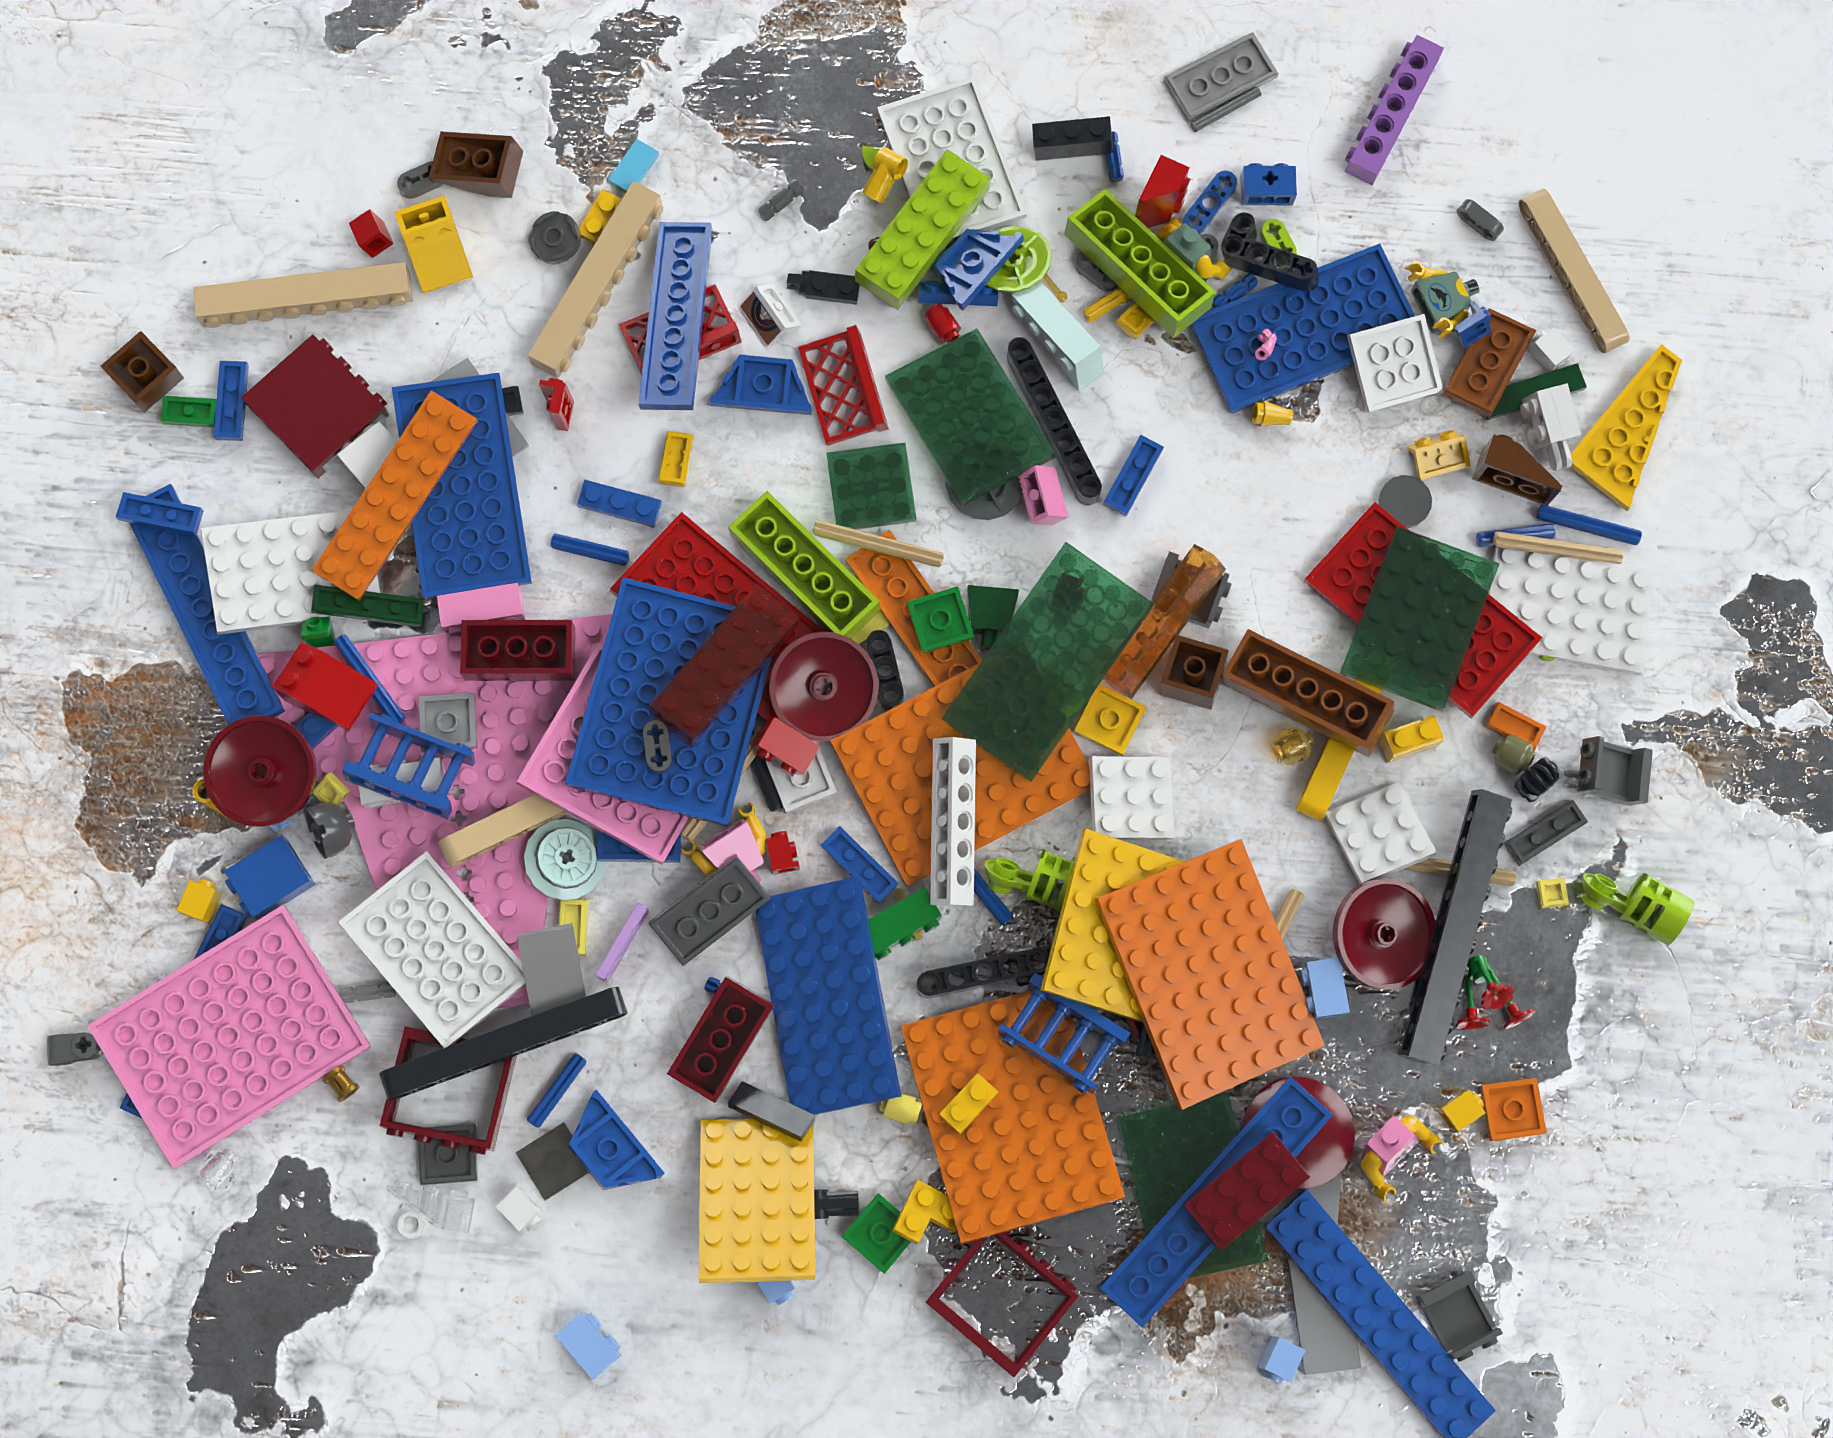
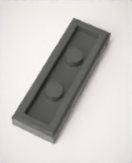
M1571 800L1506 841L1504 845L1520 866L1582 827L1588 821L1574 800Z

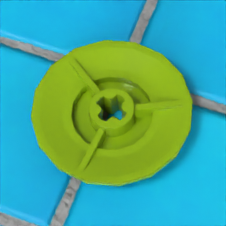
M1009 226L996 230L1000 232V235L1014 236L1015 232L1022 233L1024 242L986 286L999 292H1018L1029 289L1040 282L1050 269L1052 259L1048 241L1039 232L1028 227Z

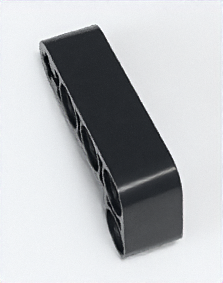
M1247 212L1238 213L1234 216L1221 243L1226 265L1301 291H1312L1318 286L1319 275L1315 261L1256 241L1257 229L1254 217ZM1243 227H1249L1248 230L1240 231ZM1233 249L1239 250L1236 253H1229ZM1256 257H1263L1260 261H1253ZM1280 265H1287L1284 269H1277Z

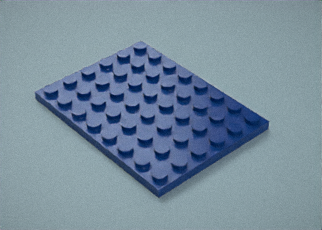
M623 577L565 786L728 827L782 618ZM653 720L663 722L667 726L669 734L671 766L663 774L652 773L646 765L643 729L649 721ZM652 728V732L648 736H653L654 744H659V735L663 734V732H658L657 728ZM655 750V759L651 760V763L654 762L657 764V767H662L663 762L667 760L661 758L660 750Z

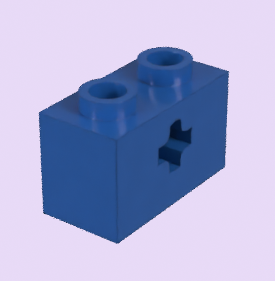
M1252 163L1244 166L1240 176L1241 205L1293 206L1297 196L1296 166H1288L1285 163H1278L1273 166Z

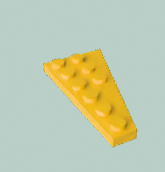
M1662 344L1571 452V468L1626 511L1630 509L1634 492L1638 487L1644 464L1648 459L1661 416L1667 405V399L1682 363V359Z

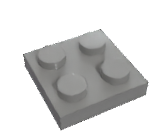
M474 693L419 696L420 732L454 745L461 743L470 749H478L476 695ZM421 747V751L425 752L426 749Z

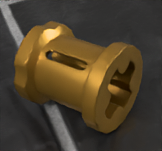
M343 1065L334 1068L322 1079L337 1094L338 1102L348 1099L360 1088L344 1072L345 1067Z

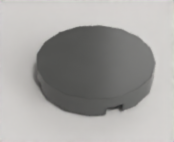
M552 211L540 216L534 222L531 234H529L531 250L540 260L548 264H559L568 261L576 254L580 247L581 232L578 224L571 216L558 211Z
M1401 475L1393 477L1385 483L1379 494L1378 505L1406 528L1418 526L1427 518L1432 508V496L1429 488L1423 481L1414 476Z

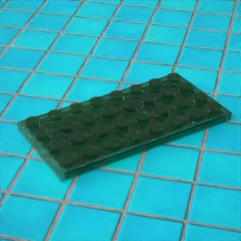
M1065 542L941 720L966 738L976 740L977 746L1027 781L1032 782L1155 604L1075 547Z

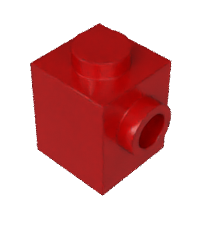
M371 209L349 223L359 247L372 258L394 244L384 221Z

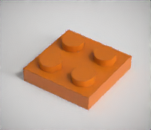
M1537 1078L1480 1085L1482 1101L1484 1103L1483 1108L1486 1112L1485 1119L1489 1142L1547 1134Z

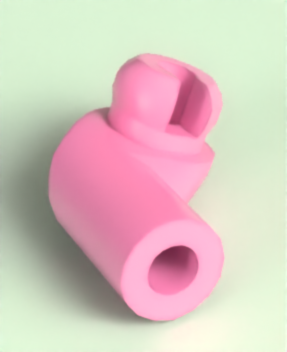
M1265 329L1258 336V340L1263 345L1255 351V356L1261 361L1271 356L1277 341L1275 333L1272 334L1269 329Z

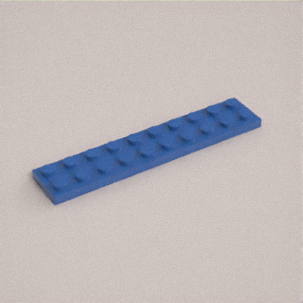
M172 484L146 496L181 503ZM129 523L228 725L245 717H276L286 712L276 691L272 688V683L246 631L217 635L204 547L198 535L194 536Z
M1290 1076L1105 1281L1100 1289L1143 1328L1216 1246L1184 1204L1272 1132L1275 1133L1295 1158L1333 1114Z
M1307 1189L1303 1190L1264 1226L1271 1237L1442 1438H1468L1496 1411Z

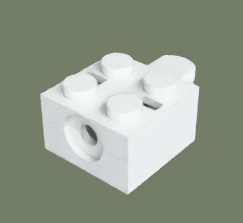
M1568 383L1537 391L1522 399L1523 404L1520 406L1522 417L1525 420L1527 419L1529 427L1527 435L1530 444L1534 445L1535 451L1543 448L1546 449L1550 467L1553 471L1561 470L1562 467L1569 468L1572 466V458L1567 442L1582 435Z

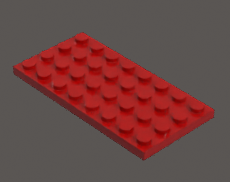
M1375 502L1304 580L1318 594L1471 719L1543 638Z
M681 512L613 584L610 592L614 596H618L621 581L624 577L782 618L757 716L764 722L772 717L779 719L769 697L768 684L773 663L779 653L796 638L824 630Z

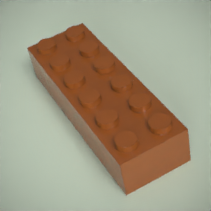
M1250 629L1246 631L1222 673L1224 685L1368 758L1395 712V701Z

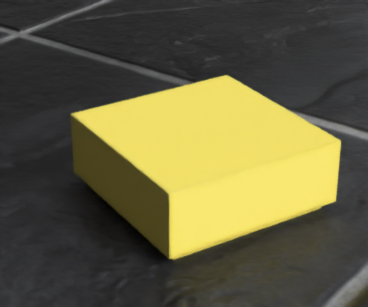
M331 772L322 779L312 793L321 803H334L339 806L351 791Z
M1565 878L1535 882L1540 909L1569 905Z

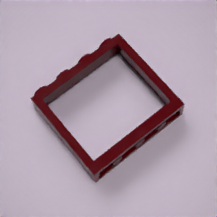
M405 1026L395 1066L410 1061L414 1043L438 1048L443 1047L429 1031ZM461 1038V1039L458 1040L455 1044L460 1043V1042L465 1041V1040H468V1039ZM517 1056L504 1060L505 1064L486 1140L395 1122L400 1098L388 1101L386 1098L379 1126L387 1129V1135L402 1138L403 1133L414 1135L413 1140L430 1144L431 1139L442 1141L441 1146L458 1149V1145L469 1147V1152L485 1155L486 1150L494 1152Z
M1011 1231L993 1235V1237L1065 1297L1014 1362L939 1299L989 1237L975 1240L925 1303L1012 1377H1015L1079 1295L1074 1292L1077 1289L1075 1285L1065 1277L1062 1280L1058 1279L1052 1274L1055 1270L1054 1267L1043 1258L1038 1262L1030 1255L1033 1250L1021 1240L1018 1243L1014 1242L1008 1237Z

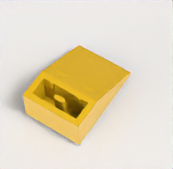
M445 195L394 211L423 294L473 278Z

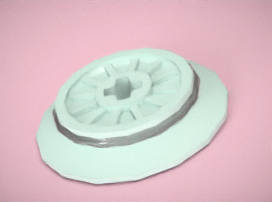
M570 819L553 820L539 827L528 840L524 853L525 871L533 886L546 896L559 900L578 899L591 892L602 879L606 861L597 860V834L585 824ZM567 852L570 854L569 859L573 862H568L565 865L561 863L563 858L559 855H564Z

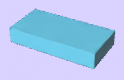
M636 139L609 177V183L626 193L633 181L637 183L642 181L658 158L659 152Z

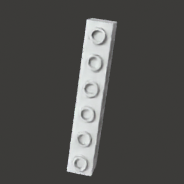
M957 737L933 739L930 905L974 906L976 740Z

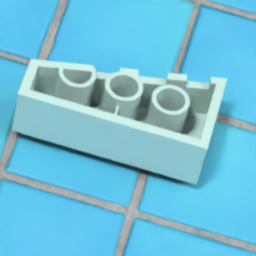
M1041 281L1029 289L1012 294V310L1016 317L1020 320L1023 319L1030 332L1037 337L1078 391H1081L1104 374L1101 346Z

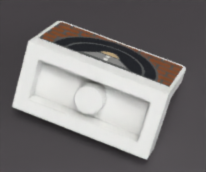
M773 283L756 286L740 304V309L766 346H772L782 334L795 332L801 326V323Z

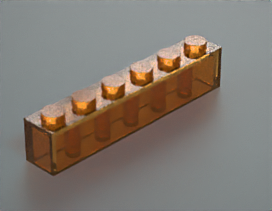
M1196 544L1186 554L1099 674L1113 689L1132 700L1172 645L1176 635L1180 634L1225 572L1226 568L1214 554Z

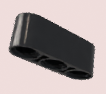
M875 630L867 638V652L875 665L878 675L879 702L885 710H890L903 703L904 690L891 638L885 631ZM876 640H883L886 643V647L882 650H876L872 647V643ZM883 665H887L892 668L893 672L888 676H883L879 674L878 669ZM888 691H894L899 695V698L894 702H889L884 698V695Z

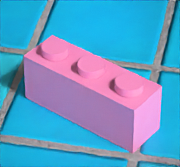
M518 583L437 596L441 628L445 633H449V635L461 634L462 620H526L522 591Z

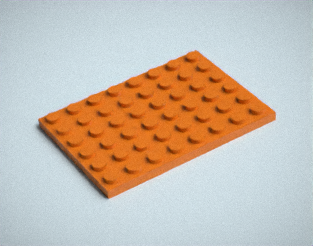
M1023 641L830 741L906 887L931 874L933 739L957 737L976 740L974 851L1090 790L1089 764Z
M1242 839L1094 899L1178 1110H1183L1325 1046L1312 1013H1308L1306 997Z
M1031 990L901 1025V1031L961 1244L1125 1199L1095 1094H1091L1088 1091L1086 1094L1081 1093L1071 1085L1073 1082L1020 1047L1015 1046L1012 1048L1000 1040L1001 1035L998 1034L1000 1025L1004 1024L1011 1028L1031 997ZM1047 999L1044 1002L1041 1001L1019 1035L1034 1044L1055 1012V1005ZM1070 1014L1068 1017L1065 1016L1043 1049L1057 1059L1076 1031ZM1079 1046L1067 1066L1082 1074L1086 1064L1081 1047ZM978 1073L998 1091V1094L963 1133L959 1135L939 1114Z

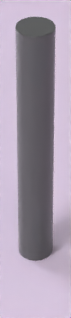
M1255 87L1192 122L1191 127L1193 131L1197 132L1260 97V89Z

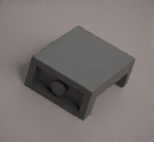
M1169 551L1148 607L1209 629L1213 621L1218 623L1223 608L1218 605L1221 597L1227 598L1232 583L1227 582L1230 574L1225 572L1224 575H1219L1178 560L1179 554Z
M1601 736L1583 739L1580 749L1581 760L1577 778V792L1629 806L1648 803L1653 750L1647 748L1633 750L1604 742V737Z
M1463 1271L1415 1296L1441 1347L1451 1359L1457 1358L1458 1362L1473 1356L1472 1350L1481 1345L1485 1349L1499 1342L1497 1337L1503 1334L1501 1328L1496 1327L1474 1285L1476 1279L1471 1271Z

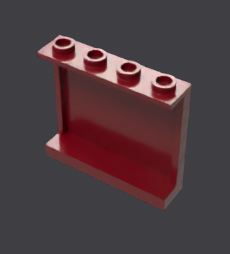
M312 334L245 393L241 399L319 479L326 472L323 466L338 454L346 443L357 437L381 414L387 418L389 413L385 408L387 402L377 392L373 395L367 389L370 385L360 374L355 377L349 371L352 368L342 356L337 359L331 353L334 350L324 338L319 341Z

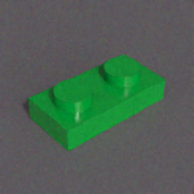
M163 396L160 421L165 425L214 427L217 399Z

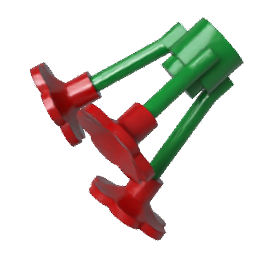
M1477 955L1468 959L1469 971L1465 979L1468 1008H1466L1467 1018L1457 1021L1455 1024L1457 1029L1475 1030L1477 1028H1487L1488 1024H1490V1019L1478 1017L1477 1008L1474 1007L1471 980H1474L1477 984L1487 983L1486 988L1488 991L1482 994L1483 1000L1481 1002L1484 1009L1498 1010L1504 1004L1508 1006L1506 1009L1511 1017L1503 1026L1505 1030L1518 1025L1533 1015L1535 1012L1533 1008L1527 1011H1520L1517 1004L1512 1003L1513 987L1509 985L1504 986L1499 982L1485 955Z

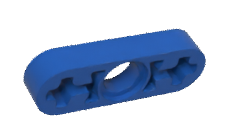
M1230 171L1217 173L1187 211L1182 224L1185 223L1190 228L1197 230L1199 235L1202 234L1234 193L1237 186L1236 176ZM1229 181V187L1225 186L1219 194L1217 191L1221 182ZM1205 198H1212L1216 201L1217 206L1214 209H1207L1202 201ZM1200 212L1202 217L1199 224L1194 227L1190 226V222L1194 221Z

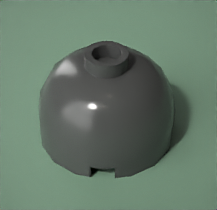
M326 802L314 804L304 810L308 830L310 833L313 832L316 839L313 842L324 859L338 855L349 846L352 839L351 829L355 827L350 812L344 813L340 806Z

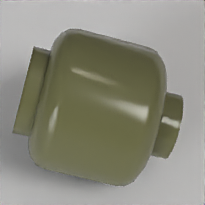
M1512 734L1508 735L1504 740L1498 739L1492 751L1496 755L1495 764L1515 775L1520 774L1522 771L1525 772L1530 768L1536 753L1532 752L1533 746L1531 743Z

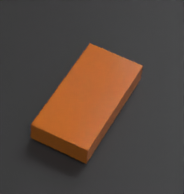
M1497 702L1484 727L1505 738L1511 734L1531 743L1534 751L1547 726Z

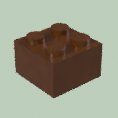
M142 331L136 334L100 366L144 413L184 379L177 367Z
M1176 635L1160 683L1159 695L1212 710L1222 679V673L1227 664L1229 650Z

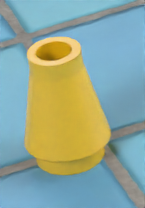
M1264 400L1261 403L1255 402L1253 406L1252 423L1258 424L1259 427L1290 425L1292 422V409H1286Z

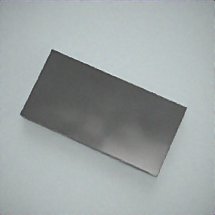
M736 854L649 921V926L684 966L768 902L771 897Z

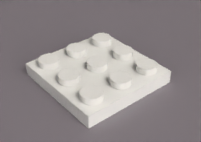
M1425 314L1347 335L1366 412L1443 391Z
M1092 756L1089 758L1092 831L1116 839L1171 840L1175 838L1170 757Z
M1400 782L1334 808L1325 814V818L1359 884L1383 878L1436 856L1437 851Z

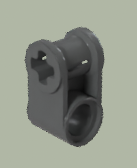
M90 1033L58 1034L46 1037L49 1066L95 1060L103 1055L101 1048ZM91 1042V1047H88L87 1050H85V1046L89 1045V1043Z

